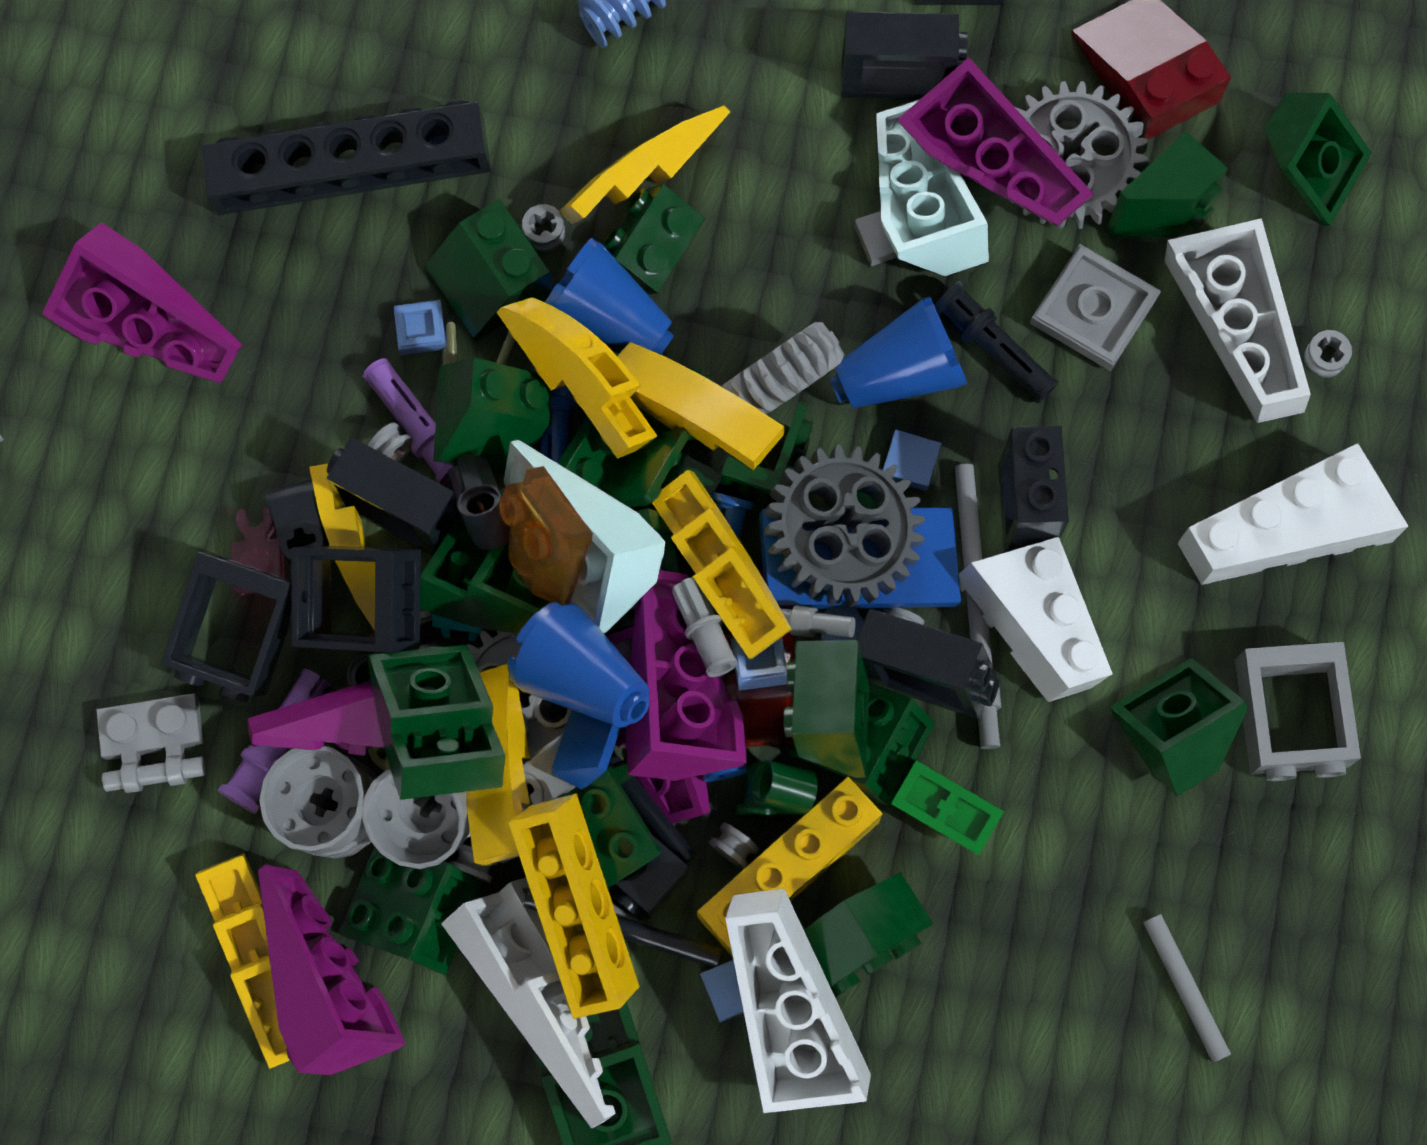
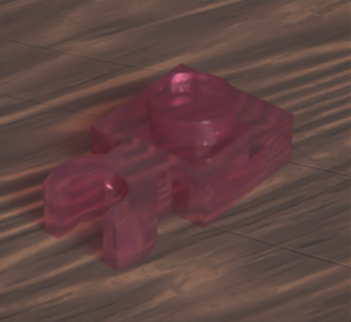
M268 507L263 508L264 519L257 527L248 526V514L245 510H238L236 524L245 536V542L231 543V559L284 577L283 553L280 549L278 539L268 540V537L275 530ZM232 584L233 591L236 594L256 593Z

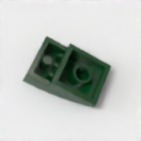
M456 520L421 573L420 609L466 625L488 630L519 633L531 617L546 605L553 602H558L562 606L568 605L567 601L569 599L564 591L570 584L560 566L550 567L544 556L546 549H548L546 545L513 531L511 538L504 545L491 550L479 549L472 544L465 525Z
M468 645L368 655L370 679L381 735L400 800L500 788L503 786L505 753L492 724L493 704Z
M627 1001L620 1009L586 1016L590 1027L585 1034L591 1058H599L603 1070L597 1078L605 1105H613L616 1113L594 1128L589 1126L534 1051L544 1089L563 1145L672 1144Z

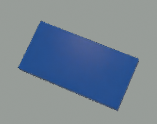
M952 508L911 509V514L925 517V522L913 530V532L925 537V541L919 547L911 548L920 556L919 561L913 566H906L910 575L902 583L894 580L896 588L891 593L885 595L879 590V597L869 604L860 594L859 602L853 607H848L844 594H841L839 600L832 606L828 605L827 591L821 590L813 599L809 598L810 583L806 580L795 588L791 586L796 572L793 568L784 572L777 570L786 558L783 553L769 554V548L778 541V537L765 535L763 531L768 524L776 520L765 515V509H762L759 513L763 579L780 608L793 609L795 605L815 607L817 609L956 607L961 603ZM817 509L818 511H827V509ZM839 518L833 525H843L842 518ZM882 520L869 523L886 527V523ZM802 525L806 531H816L820 528ZM856 526L847 527L848 533H850ZM863 539L862 545L865 552L871 557L880 558L879 547L871 540ZM814 542V549L818 556L824 560H832L833 554L829 546L823 542Z

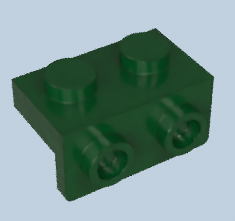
M664 184L648 189L642 188L637 191L626 206V211L629 214L622 225L613 228L602 243L640 287L649 294L659 292L705 220V217Z

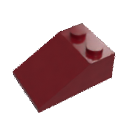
M1131 0L1072 30L1071 33L1111 97L1116 94L1120 95L1119 109L1122 110L1130 106L1134 108L1133 119L1130 123H1143V132L1138 138L1149 140L1220 103L1231 79V76L1208 42L1161 0Z

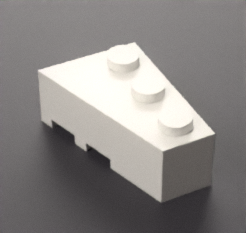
M1059 537L972 562L959 573L960 590L963 592L966 589L984 614L981 617L990 628L994 626L1013 650L1010 654L1048 702L1091 689L1112 675L1109 663Z

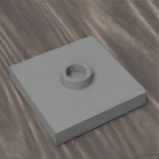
M1079 244L1032 316L1030 324L1111 371L1161 291Z

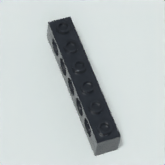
M456 100L447 103L444 107L426 110L407 108L395 115L382 117L363 115L351 122L338 124L319 122L311 124L307 129L288 132L284 130H269L257 137L245 139L225 137L219 139L216 143L202 145L207 197L218 215L491 172L485 121L478 101L469 103L463 100ZM436 136H448L440 144H429V141ZM391 143H402L395 151H384L386 146ZM356 150L350 158L338 159L344 151ZM310 157L306 164L299 167L293 166L294 162L299 158ZM264 164L259 172L247 174L251 167Z

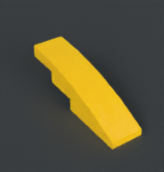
M721 106L685 120L629 151L594 177L559 212L571 224H574L584 219L605 195L614 204H617L629 198L648 176L657 184L672 178L728 116L730 111L725 106Z
M630 342L617 356L641 385L630 397L638 407L671 430L684 427L690 435L713 451L721 447L752 470L759 465L784 435V426L706 377L663 355Z
M328 464L309 467L319 516L329 545L365 547L362 520L355 506L340 508V502L326 479L328 476ZM335 560L358 607L375 631L376 562Z
M687 470L663 488L658 498L652 504L674 534L671 539L695 572L694 580L749 659H753L792 630L747 551L693 471Z
M508 663L480 672L493 704L492 724L505 753L503 786L466 792L474 863L480 865H488L519 855L508 822L522 812V807L530 805L523 762L531 760L519 691L518 687L509 678Z
M243 853L201 870L195 876L215 921L213 927L232 970L231 979L267 1065L271 1069L290 1060L286 1052L287 1046L278 1027L262 896L247 857Z

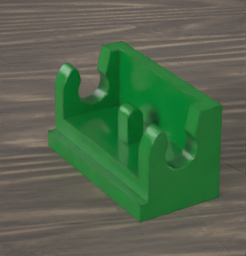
M918 760L915 761L891 803L977 855L981 853L1004 813V810Z

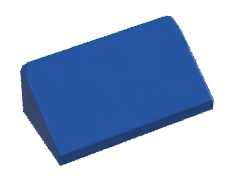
M571 710L551 767V773L581 790L584 787L586 788L607 770L620 728Z

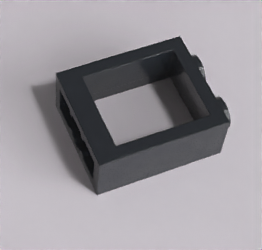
M846 12L842 48L841 97L921 99L966 60L968 37L967 32H959V14Z
M1062 426L1012 427L998 463L1004 553L1056 537L1060 539L1069 522ZM1049 470L1056 471L1058 478L1050 479Z
M351 437L345 449L339 448L335 451L328 463V476L326 479L343 508L355 506L360 517L432 556L456 520L463 523L457 508V499L454 491Z
M345 546L292 547V562L290 565L292 611L289 619L292 630L291 647L383 653L420 649V549ZM331 560L376 562L375 634L331 632Z
M198 552L161 665L175 669L174 678L180 681L202 686L204 680L221 685L219 691L221 695L238 701L248 702L249 696L266 695L290 626L292 580L215 553ZM217 579L277 600L251 677L191 656Z
M871 608L869 609L857 639L868 682L980 720L984 706H992L999 689V678H996L997 674L983 643Z

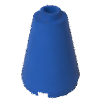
M590 238L569 265L568 271L560 283L556 284L545 303L570 315L608 346L623 351L632 342L661 355L674 337V334L667 330L672 321L603 244Z
M930 296L920 300L844 357L841 363L835 367L837 374L829 378L840 404L849 400L853 409L956 389L968 384Z
M567 601L568 605L564 606L558 602H553L535 613L520 630L516 641L522 644L517 659L511 655L509 656V678L516 687L528 694L619 728L634 724L643 718L649 707L648 685L580 606L570 601Z

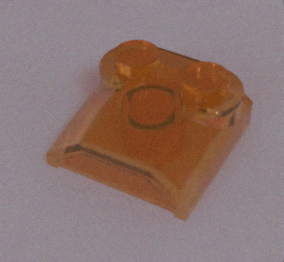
M544 466L527 469L523 481L506 486L499 502L501 517L507 525H510L509 561L532 594L552 603L558 602L562 606L568 605L567 601L571 602L593 533Z

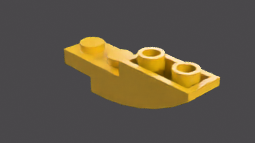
M533 297L503 306L497 311V314L508 328L510 335L518 342L534 365L538 375L546 382L550 390L565 385L568 387L576 403L584 410L600 433L604 443L610 447L617 459L647 447L657 437V434L630 398L641 385L613 351L588 328L570 315Z

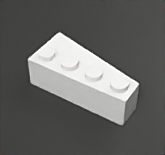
M1262 218L1167 240L1165 263L1256 422L1260 423L1304 413L1311 394Z
M1357 443L1190 526L1178 542V545L1201 585L1261 572L1266 568L1287 564V566L1306 562L1311 558L1329 554H1343L1352 552L1356 548L1374 544L1379 546L1392 543L1408 525Z
M785 889L733 895L725 919L763 1113L866 1102L871 1073Z

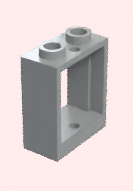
M1344 642L1245 649L1235 659L1239 695L1246 702L1248 708L1243 718L1250 775L1266 774L1267 781H1284L1296 778L1297 771L1315 770L1316 777L1318 778L1345 775L1346 768L1361 759ZM1327 672L1338 748L1272 753L1262 677Z

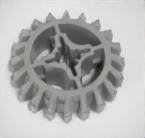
M814 322L724 383L722 387L745 400L764 414H768L839 365L844 353L838 345L840 342L833 332H829L823 322Z

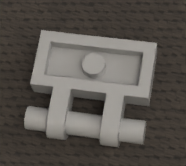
M195 693L96 709L101 757L106 761L120 758L122 760L121 770L104 772L102 774L103 787L106 792L124 789L125 793L142 791L145 785L169 782L170 786L186 784L187 778L206 775L205 762L202 756L185 758L184 748L204 745L199 697ZM166 751L164 763L141 765V755Z

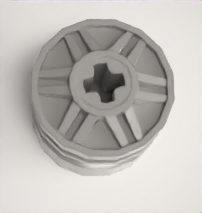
M324 746L317 750L291 749L273 763L263 779L259 799L263 821L274 838L292 849L332 859L354 855L371 843L362 820L363 799L377 776L364 763L332 747ZM327 798L338 802L335 812L323 808Z
M389 767L371 783L363 799L362 820L368 838L383 856L400 866L421 869L439 865L470 837L466 792L400 800Z

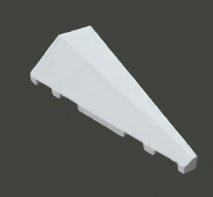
M527 878L510 882L499 893L463 903L441 923L589 1126L594 1128L610 1119L616 1113L613 1105H605L597 1079L603 1072L599 1058H591L585 1039V1034L590 1029L587 1017L573 1019L537 911L523 907L527 890L530 888Z

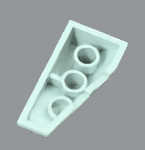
M917 100L876 114L881 224L898 259L947 276L989 262L988 224L960 173L928 156L898 123L897 119L919 101Z
M515 440L510 442L504 483L528 527H538L548 548L544 553L550 567L560 566L570 584L564 591L569 601L580 606L599 629L606 633L657 582L661 560L664 556L665 541L636 511L522 441Z

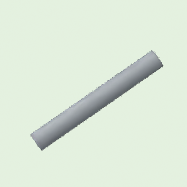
M1160 914L1143 922L1212 1063L1231 1055L1162 915Z

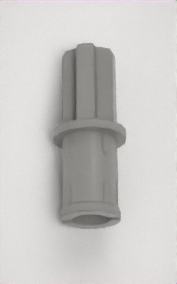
M692 578L684 579L673 587L672 594L687 625L685 630L686 638L694 641L709 677L726 674L737 666L738 661L734 657L721 629L723 620L719 615L714 614L708 598L696 581Z

